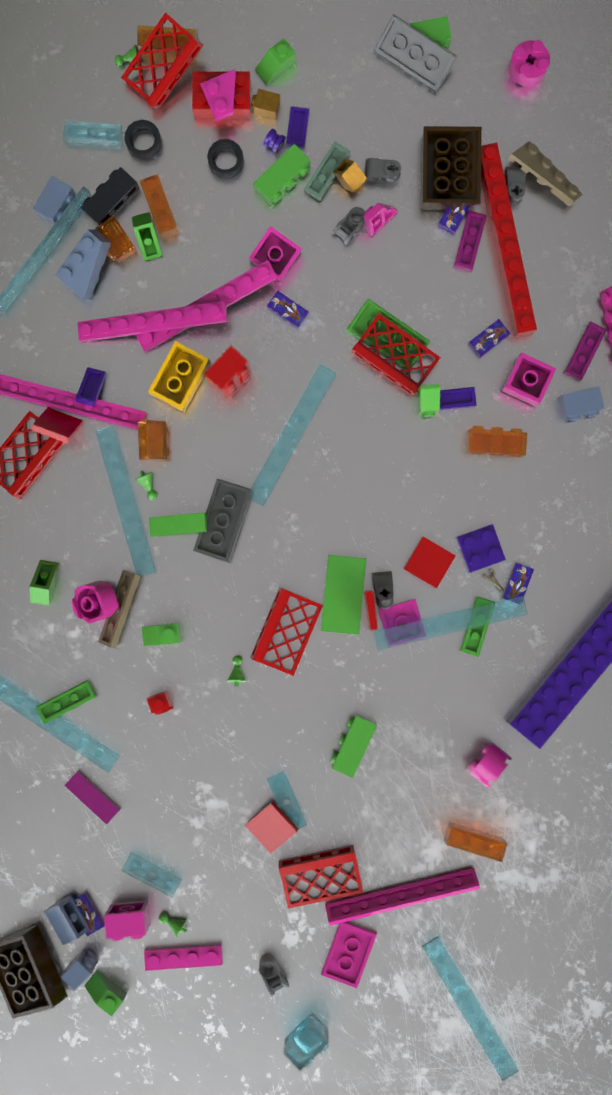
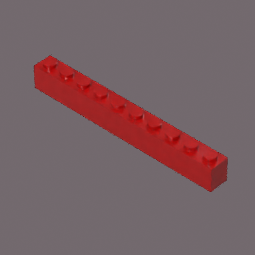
M498 143L482 145L481 184L514 338L531 335L537 330Z

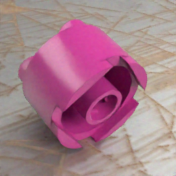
M528 40L520 43L514 49L508 66L509 76L514 83L517 82L522 87L529 88L536 86L543 79L550 64V54L543 42L540 40Z
M107 581L88 583L79 586L74 591L75 596L72 599L73 611L79 619L87 621L86 623H94L112 616L119 607L116 594L111 584Z
M486 743L480 751L482 756L479 760L474 759L468 767L471 769L469 774L487 788L491 787L489 782L491 780L495 782L508 765L505 761L512 759L511 756L494 743L491 745Z

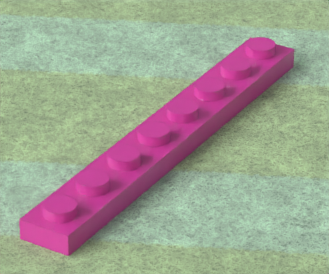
M266 260L187 306L225 301L226 307L278 279L270 261ZM190 327L137 334L136 337L143 351L148 352Z
M220 301L80 321L77 324L79 341L87 342L228 322L226 302Z
M0 374V395L140 431L143 429L147 413L145 411L97 399L95 407L76 402L77 394Z
M475 868L325 904L328 923L331 926L480 889Z

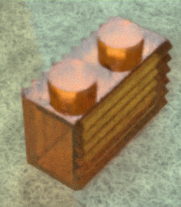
M115 216L95 228L111 242L107 254L111 261L116 260L120 264L137 253L136 248Z
M145 420L138 422L139 460H168L169 447L167 446V436L169 430L166 426V421Z

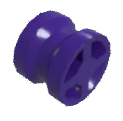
M272 128L267 134L263 145L272 148L274 153H278L286 140V136L277 134V131Z

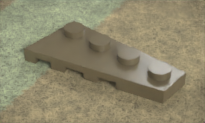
M530 141L509 156V161L519 163L522 166L521 170L526 174L531 172L535 175L538 183L548 185L550 192L567 205L571 206L583 195L578 187L572 184L565 177V174L559 171L552 164L551 160L545 157L538 147Z

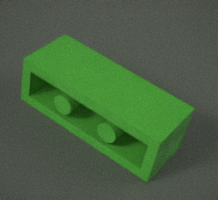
M294 144L253 183L254 190L269 205L273 202H278L286 189L290 190L293 188L296 180L300 176L304 177L310 171V159Z
M356 713L354 717L350 716L346 724L348 728L346 735H341L338 742L340 748L338 752L334 751L330 759L332 769L351 778L354 777L377 727L375 722Z

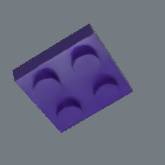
M493 524L456 537L469 573L506 560Z

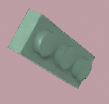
M334 141L305 186L304 192L321 201L336 177L333 171L345 158L348 159L351 151Z

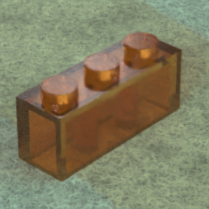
M137 25V46H143L155 26ZM163 27L164 34L173 33V28ZM184 28L193 37L198 39V29ZM184 34L177 35L178 47L185 46L189 40ZM173 36L164 37L165 48L175 47ZM154 38L152 47L162 48L161 38Z
M158 174L139 180L161 240L179 235Z
M473 426L472 429L467 431L466 454L521 458L526 456L527 433L522 432V429L514 428L511 431H503L501 427H492L491 430H484V426Z
M452 822L448 823L444 842L448 846L499 862L503 861L508 845L504 838Z

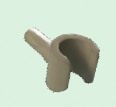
M489 568L493 576L489 578L484 573V579L491 581L499 592L502 593L504 589L495 578V571Z

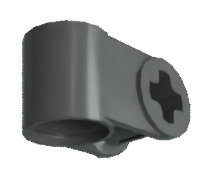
M378 158L366 159L365 176L367 179L365 181L392 183L399 180L401 165L398 161ZM392 168L394 169V174H390Z
M506 167L504 176L510 204L516 206L520 204L525 194L526 173L521 170V167Z
M353 207L333 229L332 233L342 238L346 245L354 239L358 231L364 226V209ZM359 214L362 216V219L354 221L352 216Z
M392 571L372 573L377 606L381 609H389L393 605L394 594Z
M270 954L263 955L259 960V973L270 995L273 996L281 988H288L289 982L274 956ZM269 963L272 967L265 969L263 965Z

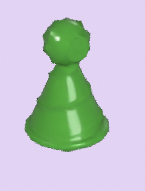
M135 44L124 56L117 55L114 59L116 65L121 66L124 61L132 62L139 51L138 46Z
M142 470L140 471L141 476L136 478L135 481L148 491V499L154 500L157 497V492L152 489V472L144 474Z
M237 655L232 660L235 666L227 682L234 683V687H238V683L246 682L240 667L243 660L241 656Z
M165 912L159 915V922L167 923L176 938L181 931L186 933L187 930L183 927L187 920L170 919Z

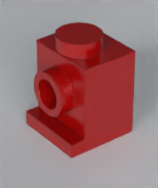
M167 690L147 698L151 713H155V715L163 714L174 708Z

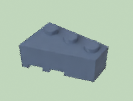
M87 229L55 274L83 301L92 300L94 297L93 292L96 283L99 281L100 270L105 263L111 242L97 229Z

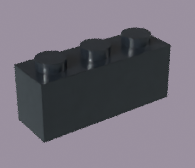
M120 167L118 170L112 171L109 179L96 188V192L92 197L84 200L81 209L101 229L140 187L137 181Z

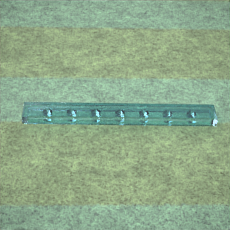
M84 186L0 295V316L5 313L81 213L84 200L92 197L89 190Z
M321 364L317 368L251 487L254 490L251 497L252 501L264 506L334 380L336 372Z
M110 426L97 430L95 433L135 572L140 577L155 573L156 569L115 427Z
M524 596L373 632L377 649L382 650L525 616L528 613Z
M0 676V701L106 772H110L120 755L61 716L44 725L35 708L42 703Z
M439 936L422 945L502 1081L519 1072V1069Z

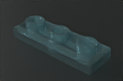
M64 121V142L121 146L122 125Z
M285 771L267 778L273 796L282 812L298 829L307 826ZM287 799L290 800L291 803L289 805H285L283 801Z
M132 852L121 870L173 898L182 881L181 878ZM149 872H153L155 876L151 877Z

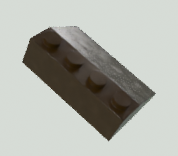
M423 127L421 210H443L479 205L481 203L482 127Z
M38 925L0 939V990L12 1019L52 1009L68 997Z

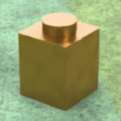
M258 88L257 94L253 95L251 101L254 114L276 120L281 103L280 94Z
M346 158L333 171V174L342 186L352 192L360 189L363 182L367 179L356 162Z

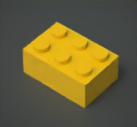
M175 341L148 393L185 413L205 376L204 373L211 364L210 359Z

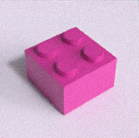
M270 226L248 259L256 266L269 260L278 277L276 280L281 282L301 253L302 248Z
M521 352L517 356L501 391L536 407L541 403L556 368Z
M149 901L111 904L104 914L106 939L120 941L124 937H131V939L143 938L150 927Z

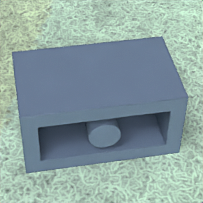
M51 176L33 210L37 215L57 225L65 217L67 206L73 203L75 191L70 185Z
M600 386L563 394L558 397L563 420L568 418L569 421L581 419L580 416L588 414V417L600 415L599 411L605 409Z
M71 895L55 902L44 911L63 945L77 940L90 929Z
M84 948L68 964L61 978L75 991L92 974L98 963L96 956Z

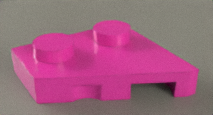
M235 69L200 83L216 122L234 114Z
M382 203L369 207L364 215L367 233L372 237L398 213V210L391 205Z

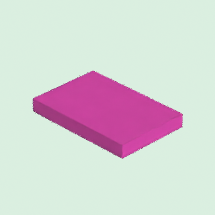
M349 921L339 923L321 975L357 988L377 932Z

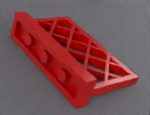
M164 13L121 78L144 97L152 107L160 108L204 44L193 37L170 15ZM167 20L172 23L173 33L164 34L163 25ZM184 34L189 40L185 46L178 47L177 35ZM173 36L175 47L165 48L164 37ZM154 38H161L162 49H152ZM175 50L176 59L174 62L167 63L166 51ZM162 52L163 64L154 65L153 53ZM144 54H149L151 65L141 66V57ZM156 67H164L165 75L160 79H156ZM151 68L152 80L143 81L142 69ZM134 70L139 72V81L132 82L128 78ZM145 83H153V92L150 96L144 91Z
M379 313L352 348L354 355L412 396L415 395L441 358ZM378 320L386 324L387 331L376 333L375 325ZM399 333L402 337V342L392 344L390 334ZM387 334L389 345L378 346L377 336ZM374 336L376 347L368 348L362 344L367 337ZM403 345L405 356L394 357L392 347ZM406 345H416L418 353L407 355ZM390 347L391 358L383 359L380 357L379 349ZM430 355L435 360L431 365L423 366L421 356ZM418 356L420 367L409 368L408 358ZM405 359L407 369H397L394 360ZM421 370L422 378L418 383L411 379L410 371Z
M28 411L0 447V485L18 499L23 497L65 443L51 437L41 441V434L38 432L37 441L28 443V433L35 431L27 429V422L31 417L35 420L39 418L31 411ZM18 434H24V443L15 444V438ZM38 445L36 455L29 456V446ZM25 447V456L17 457L16 448ZM6 449H12L13 458L4 459L3 453ZM26 460L24 470L18 471L17 461ZM13 462L14 471L5 473L4 463ZM14 475V482L9 487L6 485L5 476Z
M279 587L250 658L253 661L294 676L323 605ZM290 596L297 598L300 606L290 610L287 604ZM310 604L316 606L314 615L307 617L303 607ZM301 609L304 619L294 622L291 612ZM289 614L292 624L282 628L280 619L282 616ZM306 621L308 630L300 635L296 625ZM294 626L297 636L287 640L283 630ZM281 632L285 641L274 645L272 640L274 634ZM299 639L301 647L292 653L289 643ZM286 644L290 654L280 658L276 648ZM274 649L278 659L271 662L264 660L266 653ZM292 657L294 664L291 670L284 668L281 661Z
M354 845L278 861L288 909L363 893ZM353 862L354 868L350 873L342 869L345 863ZM331 866L336 869L331 877L323 873L326 867ZM312 870L317 873L312 881L304 877L307 871ZM338 872L347 876L342 884L334 880ZM293 874L298 877L294 885L286 881V875ZM319 876L328 880L324 888L315 883ZM350 878L357 882L358 888L349 889L346 887ZM301 879L310 884L305 892L296 887ZM331 883L340 887L336 893L327 891ZM312 887L321 891L317 897L308 895ZM293 891L302 895L299 900L291 902L290 895Z

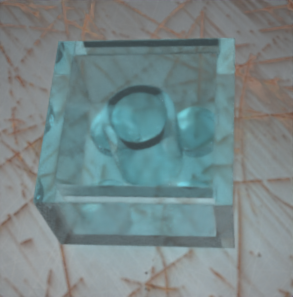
M313 1012L284 1039V1055L299 1071L304 1067L308 1068L314 1062V1057L319 1053H324L329 1046L328 1028Z

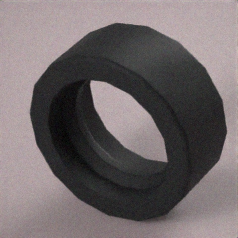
M137 120L131 123L125 131L124 140L127 149L135 158L148 160L159 153L162 139L154 123L148 120ZM149 130L154 135V144L146 150L136 149L132 143V137L136 132Z
M220 139L214 142L208 150L209 168L217 177L223 179L233 178L242 170L244 164L243 152L240 146L233 140ZM221 149H231L237 156L236 164L230 169H220L215 164V154Z

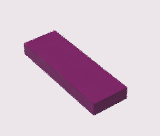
M468 210L453 267L468 271L473 270L487 215Z
M591 321L588 323L564 371L565 374L578 381H582L607 329Z
M79 770L64 785L106 825L120 811V808Z

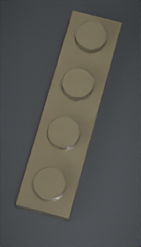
M126 570L122 571L115 591L119 607L112 616L106 618L98 641L99 643L116 649L140 575Z

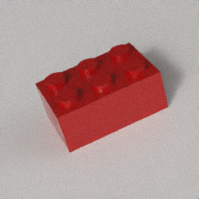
M192 71V110L194 118H214L200 83L229 71ZM236 71L234 114L226 118H251L250 71Z
M231 345L204 375L208 383L226 399L228 396L232 397L238 389L236 387L241 382L244 384L251 375L249 373L251 369L249 361Z

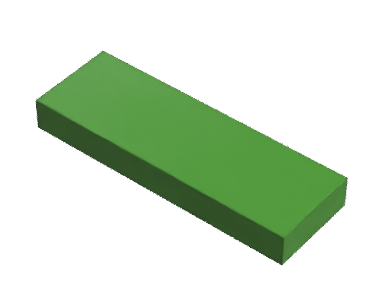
M206 513L149 518L150 537L207 532Z
M476 596L460 648L461 652L479 657L495 605L494 601Z
M86 680L35 708L45 725L96 698V695L89 681Z

